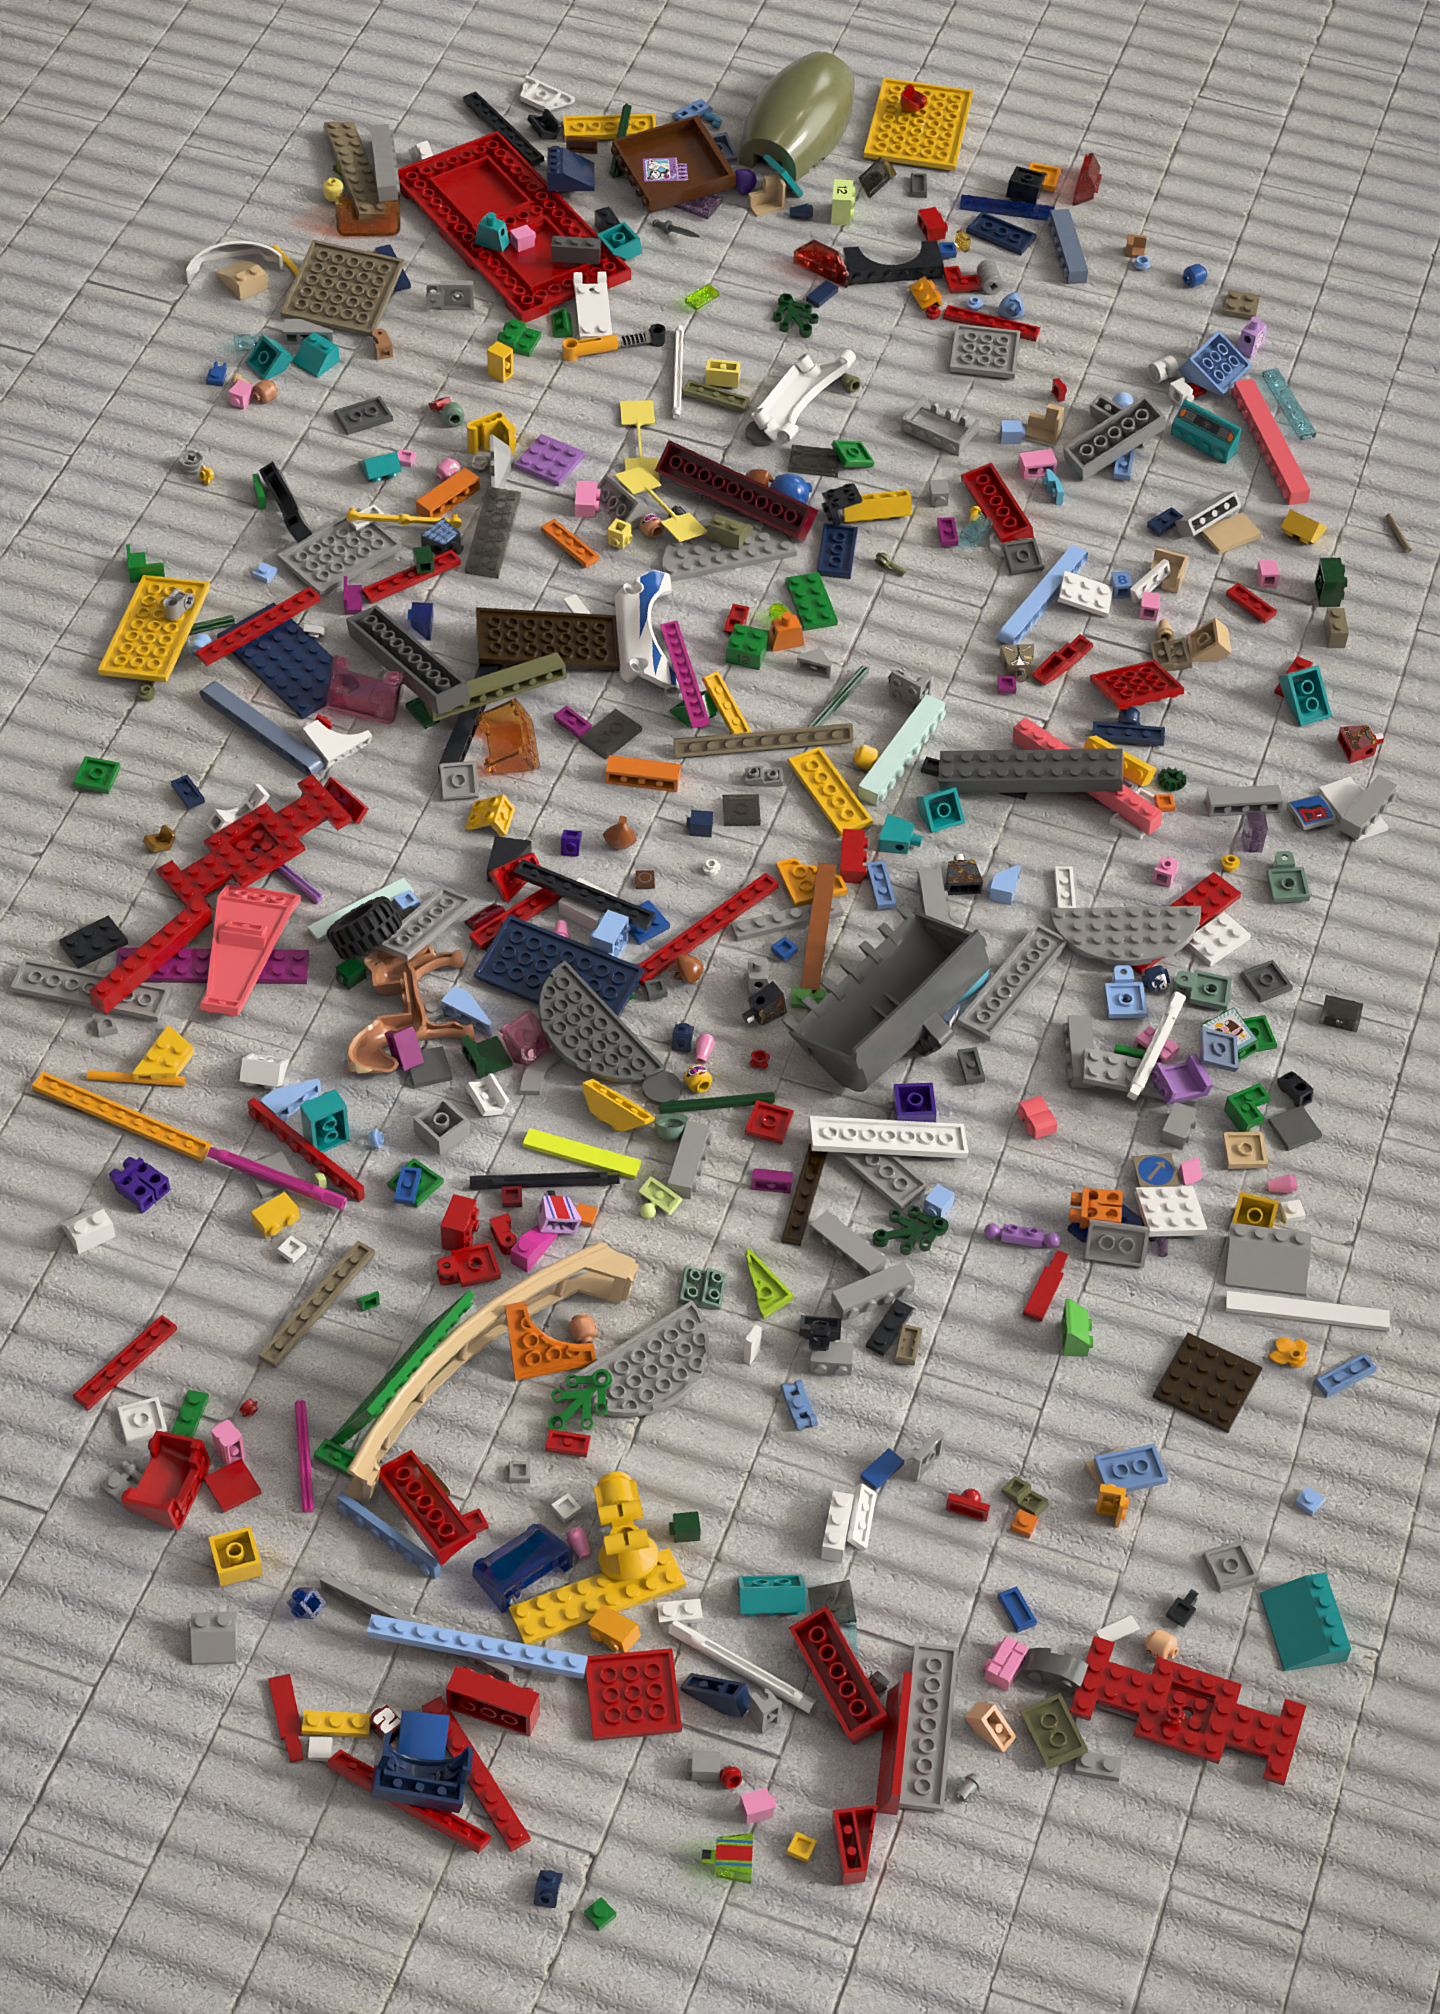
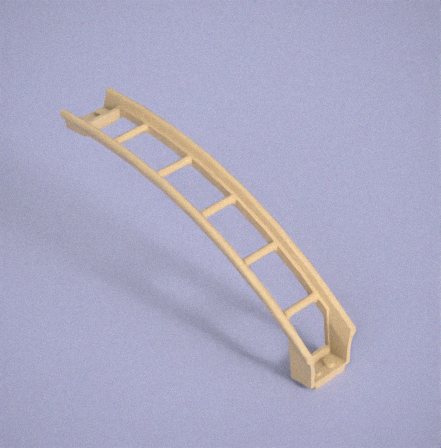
M598 1242L538 1270L493 1298L459 1324L422 1361V1365L409 1376L410 1379L404 1386L396 1391L397 1394L387 1403L373 1423L347 1469V1473L354 1477L345 1494L356 1502L364 1504L365 1501L369 1503L378 1484L379 1464L406 1424L428 1398L456 1370L488 1344L508 1331L505 1305L526 1301L527 1310L531 1317L540 1310L577 1292L620 1304L621 1301L627 1299L639 1264L635 1263L634 1258L609 1248L606 1243ZM582 1270H587V1271H588V1272H586V1273H583V1274H581V1275H579V1276H576V1277H574V1278H572V1279L567 1280L568 1277H570V1276H572V1275H574V1274H576V1273H578V1272H580V1271H582ZM557 1283V1286H555V1287H553V1288H551V1289H549V1290H547V1291H545V1292H543V1293H541V1294L535 1296L536 1294H538V1293L541 1292L542 1290H544V1289H546V1288H548V1287H550V1286H552V1285H554V1284Z

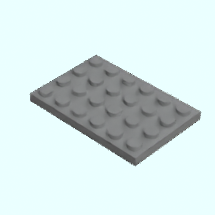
M360 508L356 509L357 512L362 511ZM345 515L301 542L277 554V557L283 565L322 597L344 584V576H347L348 581L402 550V544L376 521L357 531L348 523Z

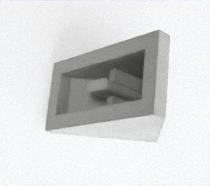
M821 647L797 656L796 670L830 679L832 664Z

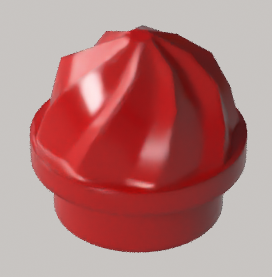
M731 1765L724 1767L720 1771L722 1785L729 1789L739 1786L742 1782L740 1769Z

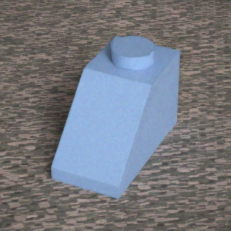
M1016 865L994 875L993 882L989 881L987 892H990L989 900L1011 905L1021 866Z

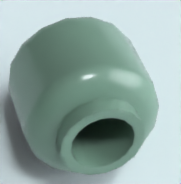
M456 402L445 404L441 411L443 420L448 426H459L464 420L463 409Z

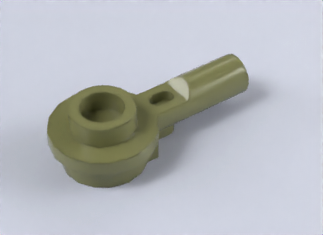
M884 552L876 554L875 563L879 567L892 569L901 576H904L906 570L891 562L888 554Z
M147 681L146 685L138 689L137 694L142 701L148 702L154 698L156 692L153 685L155 681Z

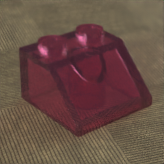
M529 1009L499 1030L515 1063L528 1066L552 1048L542 1031L538 1017Z

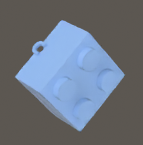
M607 910L605 915L600 917L597 929H593L590 935V940H592L591 947L619 958L628 942V931L631 929L628 925L629 917Z

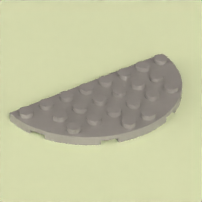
M726 516L753 526V530L739 550L708 540V533L682 542L673 537L664 552L662 571L669 574L670 581L673 582L797 556V550L783 533L766 523L745 517ZM712 518L703 519L698 522L708 531V524Z
M1201 906L1051 908L1050 914L1054 929L1057 930L1059 935L1063 936L1067 941V946L1073 951L1091 960L1093 958L1103 960L1105 964L1135 966L1152 963V960L1161 957L1165 959L1186 946L1199 927Z
M690 1301L575 1375H592L598 1369H606L610 1372L612 1383L606 1389V1404L609 1408L606 1415L637 1417L666 1409L684 1398L698 1383L704 1372L709 1351V1336L704 1318L695 1303ZM600 1377L598 1382L603 1383L606 1378ZM575 1378L569 1380L570 1384H574L576 1382ZM565 1380L560 1383V1389L562 1391L585 1390L590 1384H579L576 1388H570ZM597 1391L591 1396V1410L596 1412L595 1406L598 1403ZM600 1406L598 1408V1411L600 1412L605 1410V1406Z

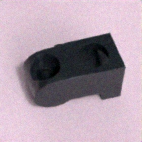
M1293 1071L1277 1079L1279 1089L1294 1100L1296 1107H1304L1312 1102L1314 1089Z

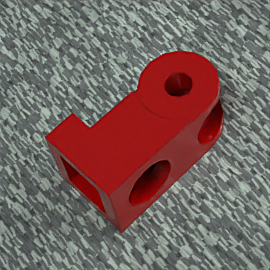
M509 1213L489 1219L490 1231L499 1250L504 1255H511L510 1250L516 1244L517 1237L510 1230L511 1218Z

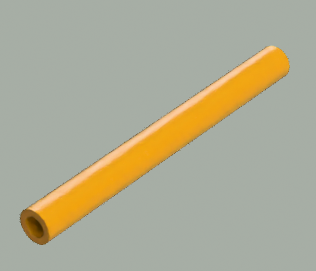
M87 1070V1080L183 1087L186 1084V1077L180 1076L169 1079H151V1076H139V1080L132 1079V1073Z

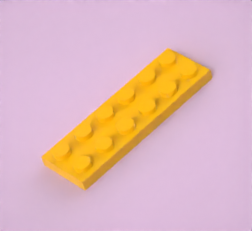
M631 114L626 136L655 128V114ZM621 115L563 116L564 140L566 141L567 136L598 138V140L616 139Z
M821 747L788 758V764L840 837H842L843 828L860 830L873 824V819Z

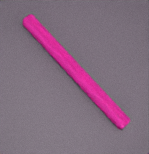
M297 1400L295 1402L301 1502L302 1511L307 1513L314 1510L307 1409L304 1400Z

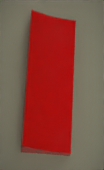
M992 463L961 475V480L978 507L981 508L983 515L1001 543L1017 539L1034 538L1031 523Z
M412 1449L380 1467L378 1484L441 1567L456 1552L477 1538L475 1531Z
M904 1672L901 1680L887 1691L886 1712L892 1723L883 1729L876 1805L878 1804L877 1813L898 1814L913 1674L909 1672Z

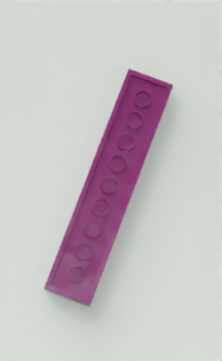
M118 948L116 967L138 948ZM182 948L144 982L207 983L211 949ZM273 949L256 984H307L309 950Z

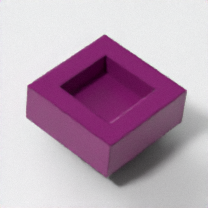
M998 676V694H1016V676Z

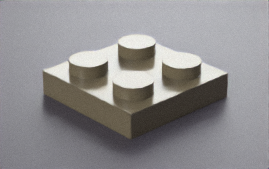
M1228 290L1223 315L1251 320L1252 317L1256 316L1260 295Z

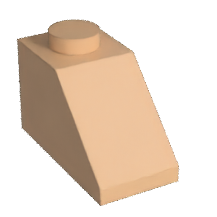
M977 1702L965 1716L974 1732L1000 1752H1004L1016 1738V1735L995 1704Z

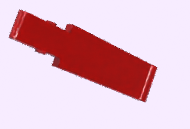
M1059 1250L1056 1251L1050 1266L1044 1267L1023 1315L1041 1322L1043 1321L1064 1276V1273L1061 1271L1065 1267L1069 1254Z
M290 1674L268 1678L281 1740H286V1750H288L290 1763L304 1760L301 1749L302 1744L299 1740V1736H303L291 1676Z

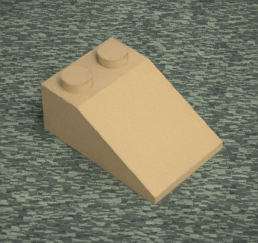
M240 260L215 271V275L240 300L268 289L267 273L258 264Z

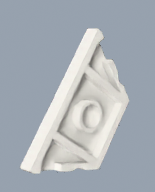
M526 75L520 101L541 111H544V109L550 111L574 103L575 97Z

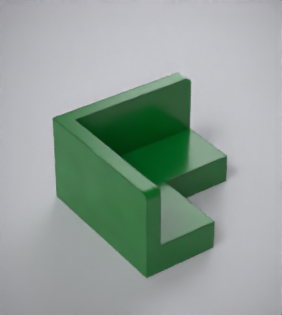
M126 544L130 583L140 582L143 575L165 577L163 562L146 564L145 552L131 553L130 544Z
M1258 1083L1227 1096L1224 1111L1239 1132H1249L1250 1128L1264 1122L1265 1118L1257 1106L1269 1102L1270 1095L1261 1083Z

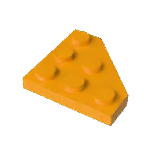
M796 858L776 862L777 871L794 907L811 904L813 902L817 867L811 864L810 866L802 864ZM835 874L832 898L847 895L848 891L842 877Z

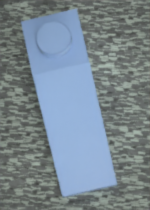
M453 986L441 1000L443 1013L465 1025L473 1024V1029L490 1037L492 1035L491 1021L470 993L465 989Z
M317 1078L274 1089L272 1092L265 1094L260 1103L284 1121L300 1109V1104L313 1099L321 1093L320 1080Z

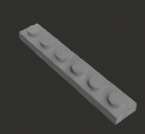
M832 898L829 919L843 916L844 911L838 898ZM812 904L731 923V929L738 942L808 925L810 923Z

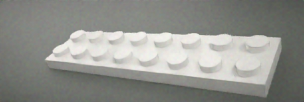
M810 1116L808 1120L812 1151L967 1159L969 1154L964 1124Z

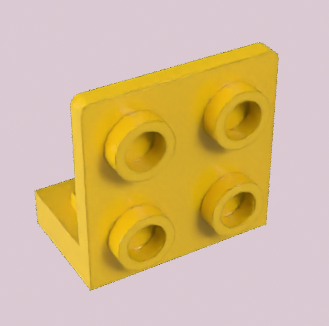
M504 794L477 800L472 805L465 829L468 831L491 825L500 837L506 836L515 808Z

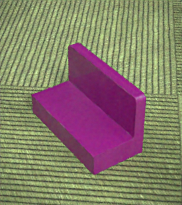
M344 576V614L355 615L362 612V585H348L347 576Z
M412 1026L400 1031L390 1030L384 1033L391 1056L396 1058L399 1063L398 1070L405 1071L424 1062Z
M754 1168L751 1190L791 1194L793 1173Z

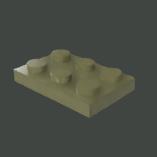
M1061 1693L1020 1710L1021 1716L1047 1770L1088 1753V1748Z

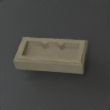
M902 1324L894 1362L915 1366L922 1328Z

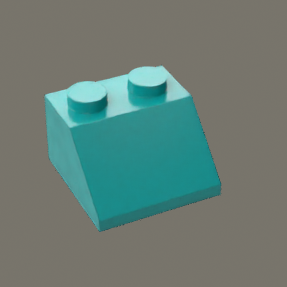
M625 221L597 234V237L601 239V242L613 255L630 260L642 254L640 238Z
M313 332L302 341L293 364L318 378L340 361L339 346Z
M262 335L245 363L261 378L270 379L284 372L294 357L276 340Z
M397 452L358 461L365 479H371L372 482L382 480L381 477L386 475L388 478L398 476L397 473L402 472Z
M947 787L916 797L920 816L931 833L965 823L956 787Z

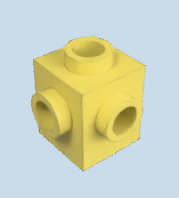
M615 519L607 530L608 544L622 550L627 544H630L633 537L631 534V524Z

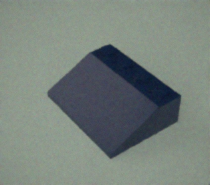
M548 147L547 191H595L594 162L563 147Z

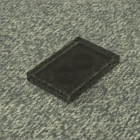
M614 709L580 736L579 742L606 760L609 758V755H613L642 731V726L619 710Z

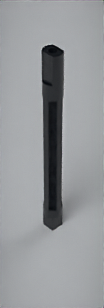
M619 1171L470 1176V1190L502 1189V1187L506 1186L532 1188L620 1184Z

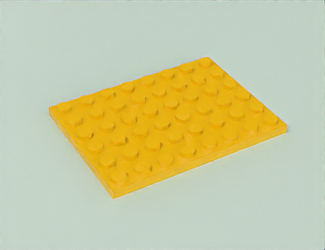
M883 78L863 158L955 171L973 97V90ZM908 84H912L916 91L923 93L927 97L926 106L915 113L904 111L900 104V95Z

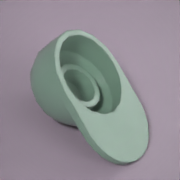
M678 1113L660 1115L656 1120L657 1136L666 1141L679 1140L683 1136L688 1117Z

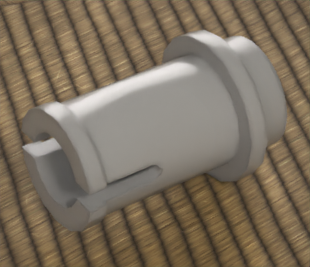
M974 1773L967 1775L965 1782L954 1793L957 1799L963 1803H966L975 1789L981 1787L982 1781Z

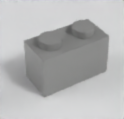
M1175 1102L1162 1130L1160 1142L1181 1150L1185 1143L1189 1144L1192 1136L1190 1130L1191 1128H1196L1199 1119L1196 1117L1197 1109Z
M830 1342L828 1351L811 1350L810 1372L816 1374H836L838 1376L851 1375L853 1343Z

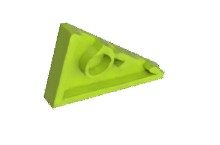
M748 1248L745 1257L761 1318L764 1320L794 1300V1294Z

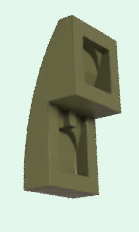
M1016 1476L1001 1488L1002 1492L1014 1504L1034 1516H1038L1049 1506L1047 1498L1032 1491L1031 1484Z

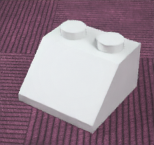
M251 1053L242 1058L239 1081L245 1082L247 1086L261 1084L266 1089H276V1087L283 1083L289 1059Z
M98 1206L60 1223L78 1254L115 1237L112 1221L105 1210Z

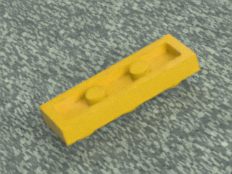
M303 1710L302 1735L369 1738V1718L371 1713Z

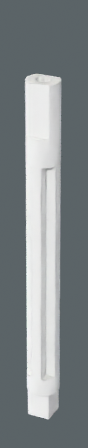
M1177 991L1173 993L1130 1084L1127 1097L1136 1100L1139 1093L1143 1091L1186 999L1185 995Z
M676 1620L672 1623L668 1632L671 1636L757 1685L769 1689L773 1694L807 1713L814 1709L817 1701L682 1623Z

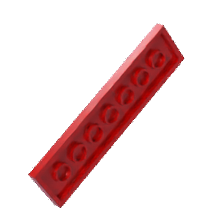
M1213 872L1170 906H1201V919L1199 927L1196 929L1197 931L1241 897V892ZM1163 957L1152 960V963L1131 966V968L1142 975L1145 969L1152 967Z

